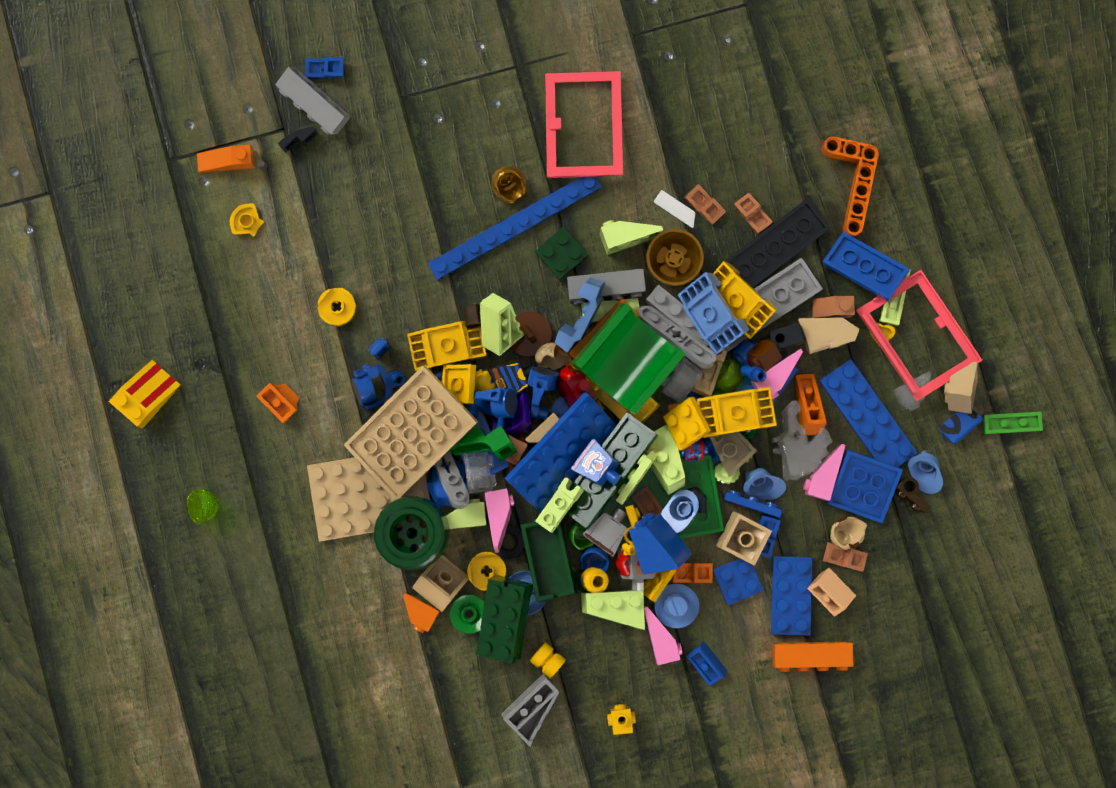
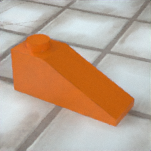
M249 144L197 153L198 172L255 168L254 149Z
M814 374L795 375L798 420L802 436L821 435L827 421Z

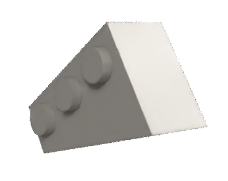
M542 674L501 713L503 720L529 747L559 694L558 688L545 674Z

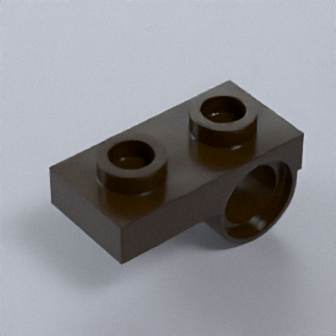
M472 304L463 307L465 327H481L480 305Z
M911 477L901 479L898 482L895 494L900 499H906L910 502V507L915 512L926 513L931 507L916 494L919 489L918 481ZM906 481H909L912 484V490L910 492L906 491L904 488V484Z

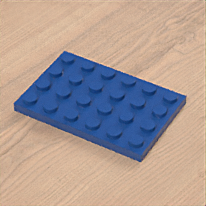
M584 392L504 479L541 514L564 478H569L572 481V486L579 477V474L570 468L591 440L594 439L603 445L617 425Z

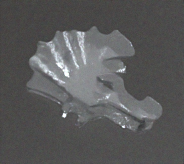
M791 401L781 411L783 433L771 440L772 443L776 442L779 446L778 449H773L774 453L781 454L784 481L790 479L798 481L800 477L815 472L819 465H821L822 459L829 455L827 446L832 443L830 434L824 427L819 429L817 435H814L810 442L807 440L805 428L798 423L796 418L797 413L801 411L797 401Z

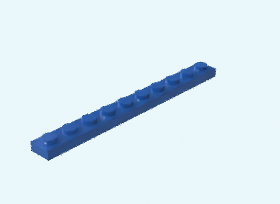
M580 177L432 260L428 265L438 281L602 189V186L597 177Z

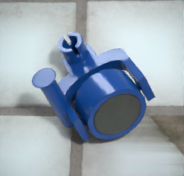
M364 364L362 369L353 372L356 377L351 379L359 404L364 405V408L367 410L383 404L393 396L392 388L402 386L405 383L403 373L398 370L387 372L380 364L373 366ZM380 375L384 386V396L376 400L375 389L370 377L376 378Z
M531 367L527 384L533 387L531 418L544 420L548 418L550 409L541 407L546 391H559L556 386L559 374L556 371L543 367Z
M501 387L477 391L474 397V404H465V408L475 418L477 417V411H483L489 416L498 418L496 429L500 426L504 429L506 418L514 419L516 414V393L513 389H502Z

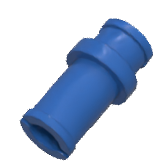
M744 365L740 370L742 376L748 377L753 382H763L766 379V372L760 367Z

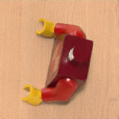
M571 362L565 364L566 367L560 372L562 380L558 381L556 386L569 408L584 392L594 399L596 396L584 374L582 372L575 373L578 369ZM598 399L596 403L602 410H604L605 407L601 405L600 400Z

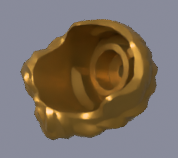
M504 166L492 175L491 189L506 205L516 202L517 199L527 194L526 180L522 172L516 167Z

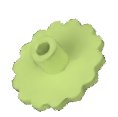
M719 463L715 466L714 475L717 481H721L723 484H730L739 479L740 472L738 469L731 477H728L722 463Z

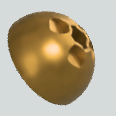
M669 229L659 233L653 238L647 250V265L650 272L657 280L667 285L678 286L690 282L699 274L703 265L704 254L701 244L691 233L681 229Z

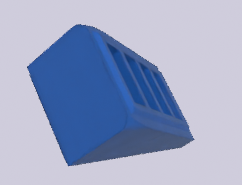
M380 337L368 348V351L379 360L391 346L385 339Z

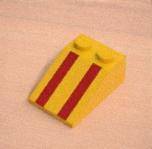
M151 360L127 381L108 402L137 427L144 428L181 384L155 361Z

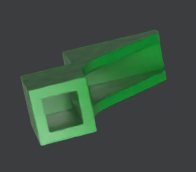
M478 423L450 449L453 455L490 451L495 453L501 462L518 452L502 426L486 435Z

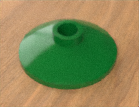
M463 595L456 599L450 609V620L453 626L458 631L466 634L480 631L484 601L475 595ZM471 610L473 616L467 617L466 611Z

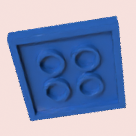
M847 449L835 481L831 499L827 501V504L883 523L903 469Z

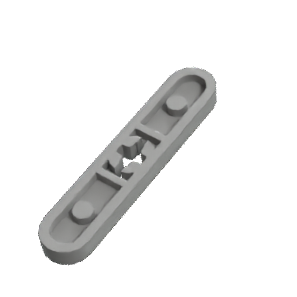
M642 306L639 309V318L666 341L686 353L685 356L701 368L713 367L716 355L712 350L655 308Z
M449 450L434 467L450 504L456 509H463L469 503V493ZM443 458H444V460H443L444 463H445L446 465H449V467H448L449 473L447 472V470L445 469V467H442V459H443Z

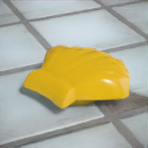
M253 203L239 205L233 211L229 220L230 228L234 235L250 233L253 237L264 223L263 220L259 219L256 206Z

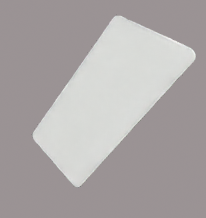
M661 190L654 203L693 228L695 212Z

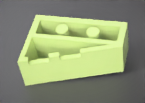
M494 293L482 300L480 303L482 346L500 356L522 338L524 333L519 329L520 323L515 319L516 314L510 302Z
M665 425L654 431L658 437L646 451L645 455L647 456L651 451L658 455L650 468L669 495L685 486V474L678 446L668 426Z
M643 591L581 593L582 613L645 630Z

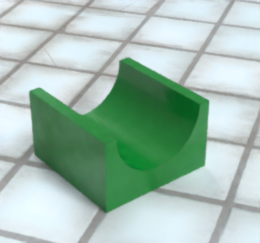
M621 303L572 360L571 364L625 410L636 415L686 353L652 330L633 312L627 303Z

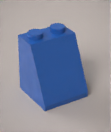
M653 513L643 515L642 519L635 522V525L629 530L643 575L678 569L692 555L690 549L661 514L653 515Z

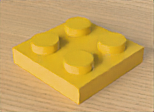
M443 365L442 383L461 404H474L476 365Z
M689 397L663 416L679 450H685L711 431L694 397Z

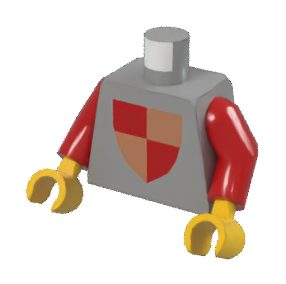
M630 542L629 545L625 543L622 547L617 548L618 559L616 565L622 579H632L633 591H643L644 579H653L655 573L643 575L633 542Z

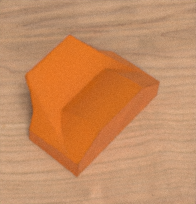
M269 383L256 396L283 424L297 411L299 397L286 384L275 385Z

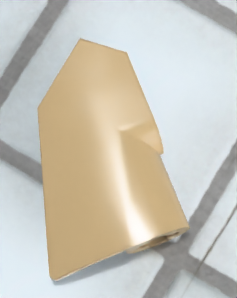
M844 318L798 319L805 336L804 343L808 354L828 348L833 349L856 340L859 328Z

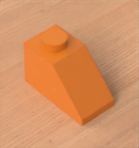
M406 592L403 598L410 622L414 624L413 628L421 633H424V631L429 632L440 610Z

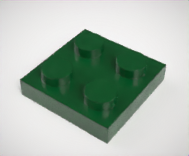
M564 226L535 250V253L559 280L588 257L585 250Z

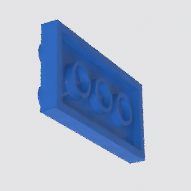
M845 232L841 234L823 261V265L888 302L909 272V268Z
M772 556L771 634L810 635L811 592L807 588L812 583V558Z

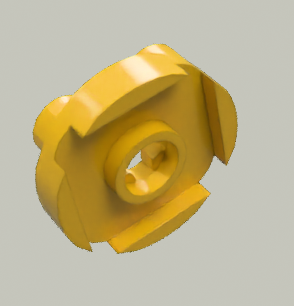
M343 288L328 289L322 293L318 300L319 315L329 325L340 327L347 324L356 313L357 305L354 297ZM340 302L342 309L334 312L333 303L338 304Z
M493 552L479 553L472 558L468 565V578L475 587L486 591L489 578L496 575L506 576L505 563L500 556ZM486 565H488L489 569H492V573H489V577H486L484 573H481V570H483Z

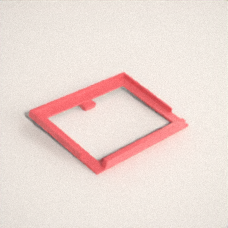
M621 71L546 73L547 178L623 175ZM611 81L613 166L556 167V130H561V118H556L555 83Z
M922 270L903 280L890 300L918 284L939 315L934 319L938 327L941 329L946 326L967 356L966 360L919 388L870 314L888 301L877 296L856 310L916 401L949 382L951 375L972 362L979 363L982 361Z

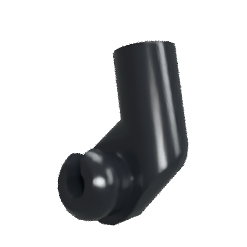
M698 487L689 488L688 490L693 492L699 501L697 513H707L706 495Z

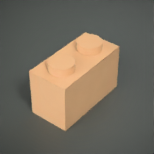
M830 568L820 573L807 588L834 617L844 611L856 597L851 589Z

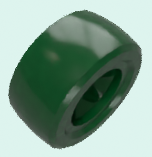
M406 496L388 504L380 512L374 527V541L380 555L389 564L403 570H420L437 562L444 554L450 538L448 520L443 511L432 501L418 496ZM408 515H412L414 517L413 522H408ZM421 521H425L427 525L426 528H423L420 525ZM397 524L402 525V531L398 532L396 530ZM412 528L418 531L417 537H411V534L413 533ZM424 535H428L427 542L423 541ZM399 539H404V546L398 545ZM413 544L418 545V550L416 552L412 551L411 546Z

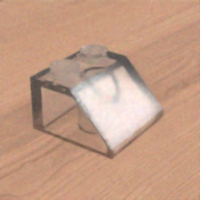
M684 356L670 375L662 382V392L681 404L703 373L702 368Z
M488 452L463 454L469 494L494 491L493 487L497 486L496 477L491 475L490 469L494 467L493 456H489Z

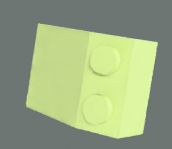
M614 220L603 223V227L600 229V237L606 254L610 255L653 240L655 236L663 232V228L656 225L625 221L614 222Z

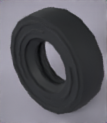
M508 525L505 535H513L516 538V545L512 549H505L501 545L499 553L496 554L504 559L516 558L525 548L521 529L515 525Z

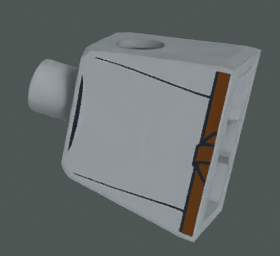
M618 507L612 516L604 512L583 533V536L613 557L627 529L621 524L627 514Z

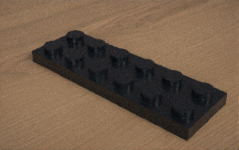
M807 198L725 260V262L733 265L740 272L739 276L753 288L827 232L830 226Z

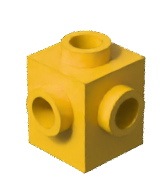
M626 704L614 705V709H610L611 714H607L608 726H612L613 735L633 733L632 724L636 723L635 712H631L630 707H626ZM623 716L625 718L623 721H619V717Z

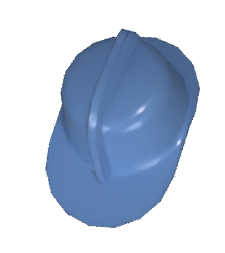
M924 450L921 454L909 460V471L912 478L918 481L920 491L934 494L942 489L943 478L939 469L940 465L934 455Z
M756 468L752 471L746 470L745 472L746 477L743 486L745 494L764 500H773L784 494L786 490L784 480L770 475L766 469Z
M680 490L671 497L663 508L661 515L676 533L683 531L696 517L699 508L697 496L689 490Z

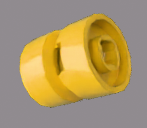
M544 642L529 661L537 668L542 667L543 674L550 679L564 664L566 659L558 653L554 654V649L547 642Z

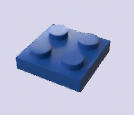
M740 558L713 569L727 605L763 591L753 565Z

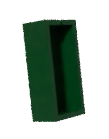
M562 520L553 533L536 521L522 524L521 529L536 601L545 602L557 599V597L562 598L578 594Z
M499 575L488 579L476 655L510 664L520 660L532 583L519 580L513 581L511 578Z

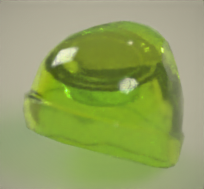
M729 358L722 363L715 384L716 389L725 392L733 391L744 382V376L741 375L740 371L741 367L733 358Z
M193 490L187 500L188 513L195 523H205L218 512L219 502L208 490Z

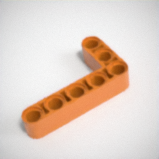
M829 137L821 147L822 154L828 158L856 164L843 225V232L855 238L863 230L879 152L875 146L838 137ZM827 144H833L836 150H829ZM846 148H852L854 154H847ZM864 152H870L872 159H867ZM860 170H866L869 176L863 177ZM862 188L865 195H859L856 189ZM853 206H858L861 213H854ZM849 224L855 225L857 232H851Z

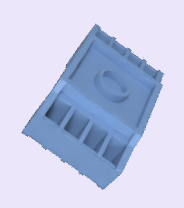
M705 272L680 292L678 296L684 305V310L701 337L717 355L750 329L744 318L736 319L718 291V288L722 285L718 278L712 273Z
M590 277L578 291L577 295L589 301L588 303L586 302L581 312L584 316L577 320L574 327L565 323L558 331L555 344L564 351L568 352L575 342L581 340L586 334L603 300L601 293L605 281Z

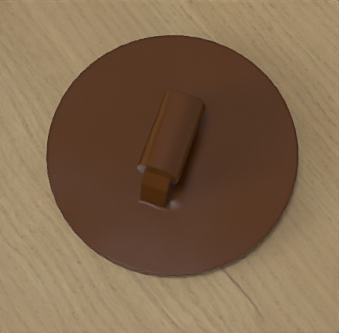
M523 312L515 317L516 321L520 323L519 329L524 333V336L513 344L511 349L521 356H535L541 346L551 341L552 330L549 322L544 316L536 312Z

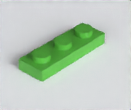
M1042 412L982 415L984 434L1043 431Z

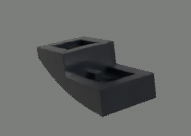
M314 126L300 129L288 135L277 144L287 153L299 141L306 146L318 135V132Z

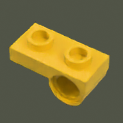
M633 505L625 507L631 527L626 529L623 538L628 544L632 542L627 538L629 530L638 519H641L638 508H634Z

